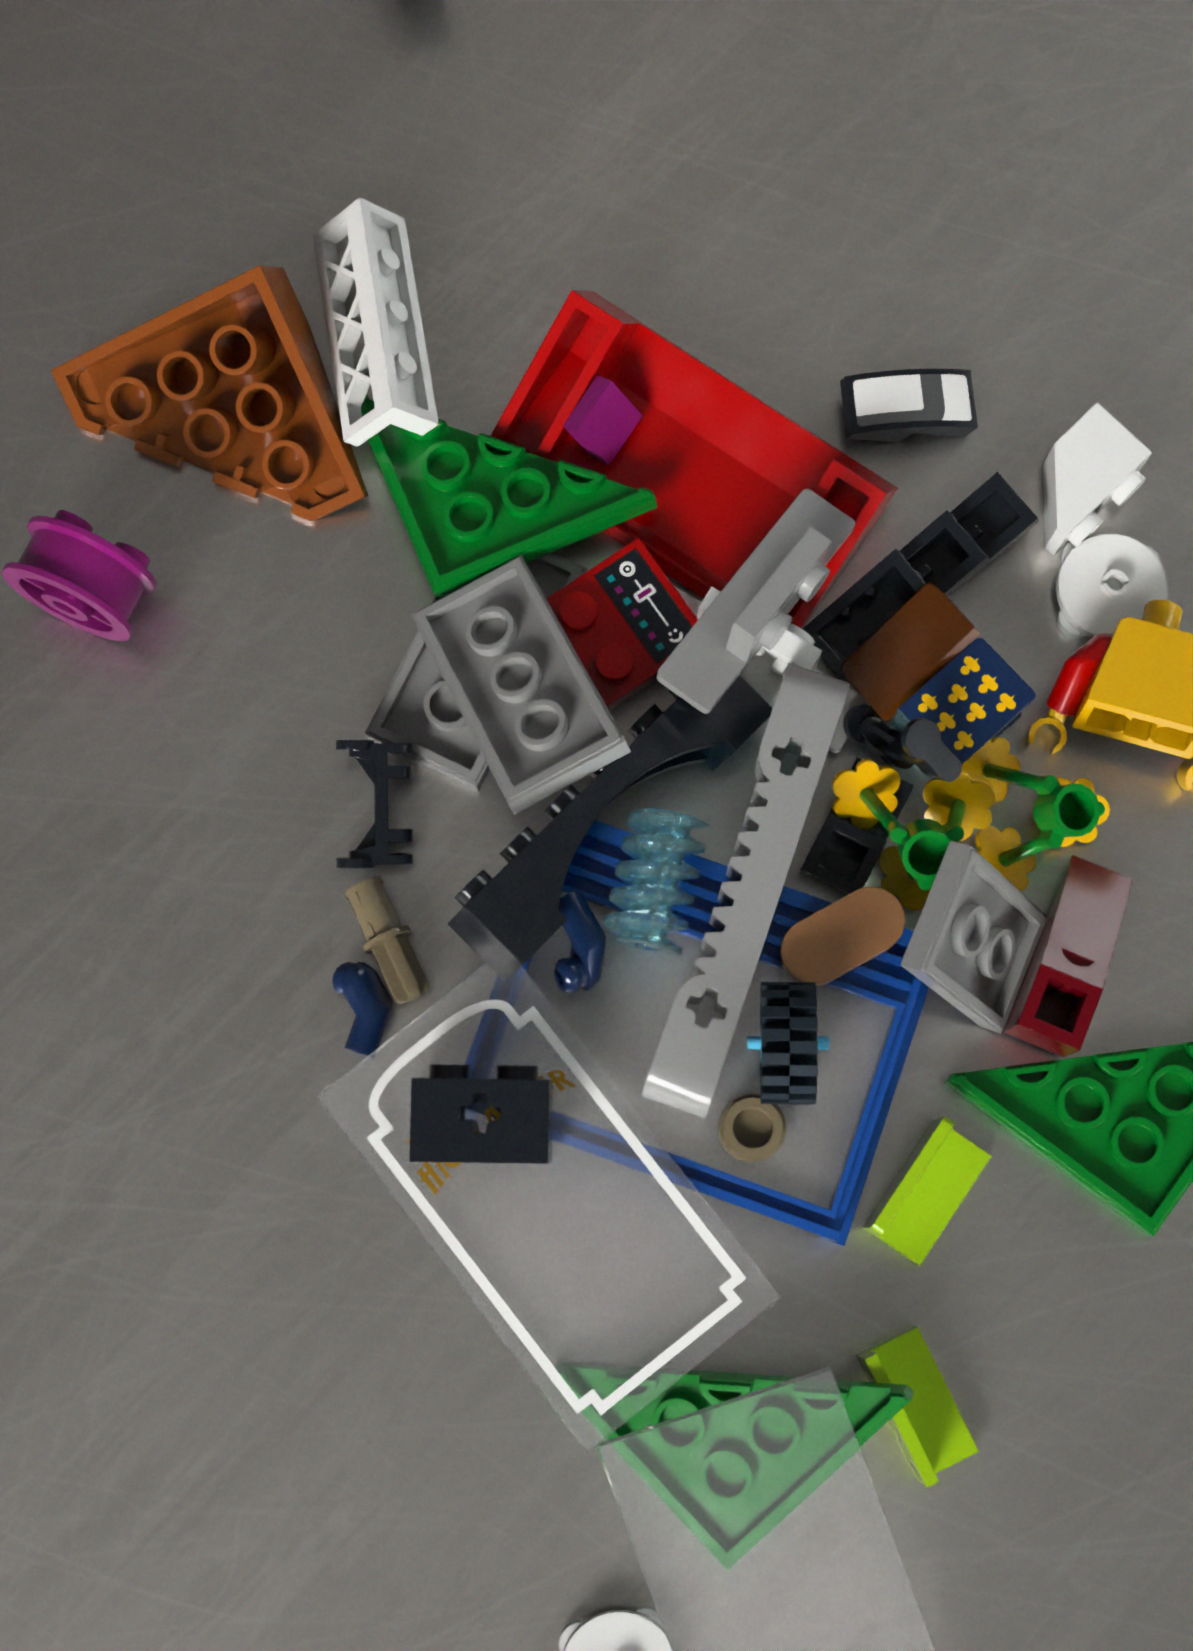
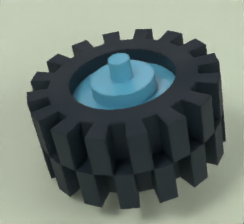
M761 982L760 1036H747V1049L760 1050L761 1104L815 1105L817 1053L818 1050H829V1036H817L818 1017L815 982Z

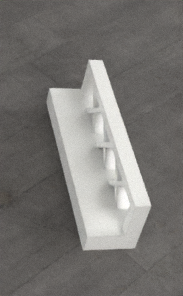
M359 197L313 234L343 440L357 447L390 424L421 436L439 425L405 218ZM348 235L349 242L339 265L336 244ZM355 280L357 293L347 316L345 302ZM363 332L365 346L355 369L353 353ZM371 385L375 408L362 417L361 406Z

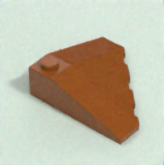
M258 265L51 370L77 427L96 435H103L107 429L136 441L133 450L175 467L181 466L184 460L213 472L212 482L254 499L259 498L261 492L292 504L291 514L311 522L368 496L351 444L343 440L339 409L310 325L283 267Z

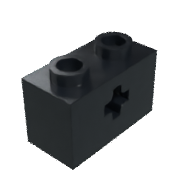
M429 1064V1078H411L409 1162L550 1163L552 1161L553 1080H538V1066L497 1065V1079H470V1065ZM480 1093L487 1094L488 1105L500 1107V1120L488 1122L486 1133L479 1132V1125L476 1120L465 1119L466 1106L478 1104Z

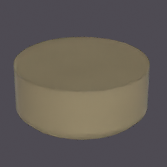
M748 1094L734 1099L722 1111L718 1121V1137L721 1145L729 1155L742 1162L755 1163L770 1158L780 1149L786 1136V1121L781 1109L777 1104H761V1095Z

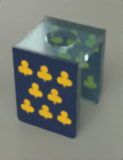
M977 638L897 709L889 728L903 731L904 727L916 718L931 720L939 727L941 741L963 765L989 740L994 737H1000L1016 723L1022 715L1021 712L1032 703L1036 694L983 638Z

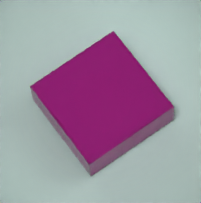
M596 376L563 427L595 461L609 466L642 418V414L611 380Z

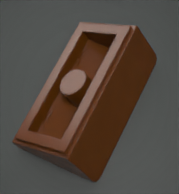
M928 582L842 664L841 671L877 714L887 722L900 711L898 708L969 646L979 636L980 632L951 599L934 583Z

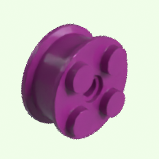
M58 510L54 518L48 516L32 517L27 524V530L31 535V539L18 563L10 562L5 564L1 572L4 580L25 599L65 623L105 639L114 641L129 640L133 629L128 620L141 596L152 595L157 587L154 576L147 570L151 562L150 558L131 545L117 542L114 545L92 533L93 527L87 521L71 512Z

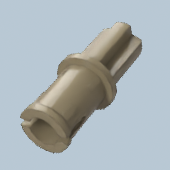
M374 876L345 890L344 895L346 900H349L367 940L363 945V949L366 954L373 953L393 999L398 1004L411 1002L429 991V983L407 938L412 933L409 925H401L383 886L384 882L381 876Z

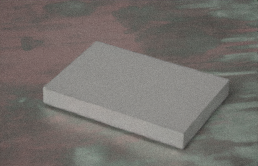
M950 841L900 965L981 1028L1001 1033L1009 1018L1047 921V916L972 846Z

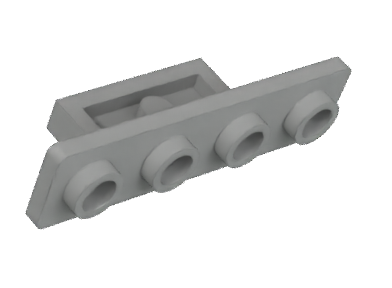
M802 490L661 665L657 672V680L704 714L710 713L760 648L764 646L771 650L777 644L793 619L788 613L798 600L802 598L804 601L809 602L818 592L830 573V569L826 565L853 532L855 521L812 490Z

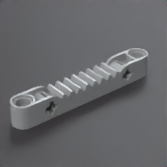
M788 663L755 761L754 775L757 782L750 801L755 807L747 808L742 827L747 831L739 832L734 851L739 856L731 857L725 875L732 881L722 882L717 900L725 905V907H714L709 924L718 932H705L701 944V949L710 957L696 958L692 971L695 976L683 983L674 996L641 1094L642 1097L706 1118L851 683ZM785 753H792L798 756L796 761L797 767L793 771L792 776L779 772ZM703 996L714 998L716 1000L714 1010L724 1015L723 1020L712 1018L707 1028L694 1024L696 1013L687 1008L688 1003L699 1005Z

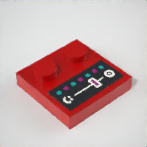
M639 537L546 598L609 711L657 679L658 669L698 621Z

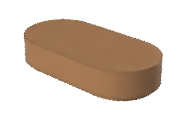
M864 887L848 894L794 924L787 931L779 950L780 963L784 972L794 982H815L816 987L830 983L886 952L899 940L905 927L903 907L892 893L878 887Z

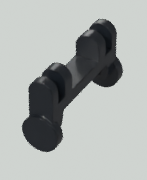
M855 705L846 713L843 722L846 735L853 741L864 743L882 763L901 769H909L916 765L926 776L946 782L955 781L960 776L962 770L961 762L941 741L939 727L933 721L916 718L910 721L903 731L890 729L869 705Z
M336 740V750H349V756L356 758L374 783V824L355 850L349 851V857L336 858V868H374L375 865L413 864V854H388V842H413V829H388V778H413V766H388V753H413L412 743Z

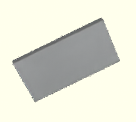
M553 552L526 563L545 598H548L588 571L586 567ZM418 630L369 723L365 735L367 739L374 740L376 743H412L413 753L401 755L479 791L490 768Z
M522 555L411 615L514 815L631 752L624 736Z

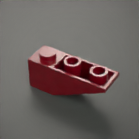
M1071 856L1003 1030L1004 1033L1062 1057L1081 1050L1104 989L1133 879L1077 856Z

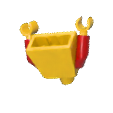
M1168 600L1149 601L1145 604L1142 620L1132 617L1121 618L1112 634H1095L1068 657L1046 700V705L1050 707L1047 715L1033 721L1029 727V743L1032 744L1036 730L1041 725L1053 724L1059 730V739L1051 751V754H1055L1066 744L1067 732L1063 724L1067 716H1074L1073 728L1187 758L1178 768L1177 782L1182 789L1189 791L1193 784V634L1179 630L1183 612L1181 607Z

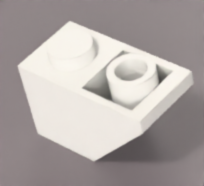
M1098 402L1054 443L1042 465L1045 549L1053 556L1069 541L1076 548L1079 547L1103 523L1104 520L1097 513L1111 500L1120 507L1146 480L1139 471L1152 452Z

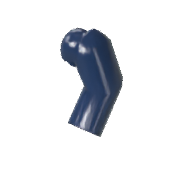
M575 891L561 897L558 911L567 919L562 926L572 942L570 957L559 959L554 969L557 985L566 993H575L581 988L584 991H589L601 979L606 946V935L582 893Z
M346 962L335 970L332 979L334 990L336 993H343L356 1015L344 1048L375 1058L392 1011V1000L375 969L365 962Z

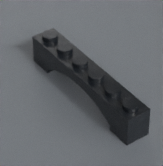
M740 675L711 712L707 714L700 712L669 690L668 692L676 701L665 712L654 704L627 730L636 739L629 745L630 753L591 773L590 775L594 780L581 793L572 784L567 787L543 811L552 821L538 835L527 826L500 853L508 864L494 878L483 869L454 897L463 908L451 919L448 925L503 981L516 972L567 921L558 911L568 868L588 829L607 805L637 784L671 769L705 763L714 771L770 717L772 707Z

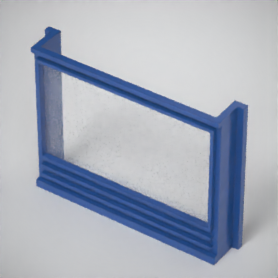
M595 820L578 846L568 868L561 897L571 892H581L606 935L601 979L589 991H584L581 988L575 993H566L559 988L554 977V969L559 959L570 957L572 943L565 929L561 926L508 979L503 981L497 976L489 1000H502L509 1003L519 1016L534 1006L672 1183L817 1234L819 1238L845 1246L929 989L926 984L900 965L914 931L904 928L899 940L889 950L830 983L816 987L817 1036H829V1050H818L816 1103L815 1105L777 1104L786 1121V1136L782 1146L773 1156L766 1160L755 1163L739 1161L729 1155L721 1145L718 1137V1121L722 1111L734 1099L748 1094L761 1095L760 1050L747 1049V1036H760L761 982H794L784 972L780 963L779 950L781 942L787 931L794 924L827 907L832 902L783 886L706 1118H702L642 1097L641 1094L674 996L683 983L695 976L692 971L696 958L710 957L701 949V944L705 932H718L709 924L714 907H725L717 898L722 882L732 881L725 875L728 866ZM703 996L699 1005L688 1003L687 1008L696 1013L694 1024L707 1028L712 1018L723 1020L724 1015L714 1010L716 1002L714 998ZM499 1009L485 1010L465 1064L470 1065V1079H497V1065L538 1066V1077L543 1076L544 1078L540 1080H551L548 1074H546L551 1071H563L565 1073L564 1079L577 1086L571 1087L559 1081L566 1088L559 1091L553 1082V1091L555 1093L553 1094L552 1140L652 1175L532 1020L517 1030L503 1011ZM554 1073L556 1077H559V1073ZM480 1093L478 1104L466 1106V1111L474 1114L477 1112L486 1116L484 1111L490 1107L487 1102V1094ZM493 1107L500 1112V1107ZM490 1113L491 1117L497 1120V1117Z

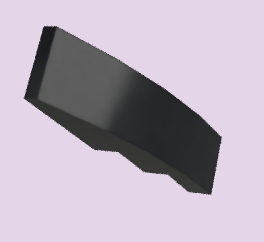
M997 472L951 512L946 510L900 551L897 549L893 550L807 624L803 630L814 639V646L822 650L821 657L836 675L842 679L845 677L841 671L842 664L926 583H934L947 597L950 596L1035 526L1039 519Z

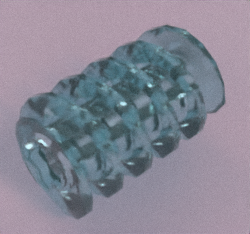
M635 809L629 812L627 824L639 834L624 837L621 844V849L635 860L619 862L615 870V875L627 883L628 886L615 887L611 889L609 900L623 911L606 914L603 926L618 936V938H614L615 941L628 947L657 954L681 956L683 948L667 939V932L688 929L689 922L674 914L672 910L673 906L688 905L694 902L695 896L678 887L679 880L699 878L700 870L686 863L684 858L686 854L705 853L706 845L691 837L690 832L691 829L707 828L710 825L693 816L667 809Z

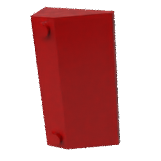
M571 290L490 435L524 447L526 452L559 463L560 460L605 474L608 480L638 490L641 487L652 490L656 497V509L602 532L624 546L639 537L664 573L702 598H705L711 586L722 591L802 490H812L855 521V527L847 540L826 565L830 569V573L818 592L809 602L800 598L788 613L793 618L791 624L801 629L806 626L852 560L898 489L887 480L594 291ZM596 376L611 380L642 414V418L609 466L595 461L563 427Z

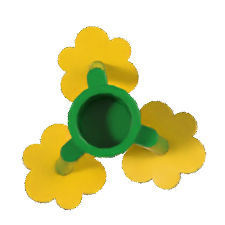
M998 736L987 741L962 764V770L970 774L972 781L979 779L989 782L994 787L996 793L995 802L1002 801L1006 797L1008 791L1007 784L1010 783L1036 790L1038 793L1033 806V818L1041 830L1038 837L1022 844L1020 843V835L1014 828L1006 827L999 831L993 826L980 829L975 837L977 852L1019 891H1023L1029 884L1027 874L1035 869L1036 853L1045 849L1066 847L1073 844L1075 840L1081 843L1092 842L1097 836L1096 825L1102 824L1107 820L1110 807L1104 797L1094 794V785L1087 778H1078L1072 783L1064 777H1055L1053 775L1037 776L1020 771L1018 758L1009 753L1010 744L1008 740Z
M866 758L857 763L855 770H842L833 778L832 790L838 797L833 803V811L840 818H849L852 824L860 829L872 828L878 821L883 825L891 840L896 842L898 846L885 848L879 856V867L886 875L881 881V888L889 891L894 896H898L900 903L905 908L914 911L920 910L924 907L950 841H964L972 835L974 828L985 829L990 826L992 813L989 808L995 801L996 793L994 787L985 780L977 779L972 781L970 774L965 770H961L960 776L952 782L932 778L925 784L923 789V798L929 805L925 810V819H917L905 826L892 814L898 805V800L894 793L898 790L901 783L899 773L891 766L878 767L872 759Z

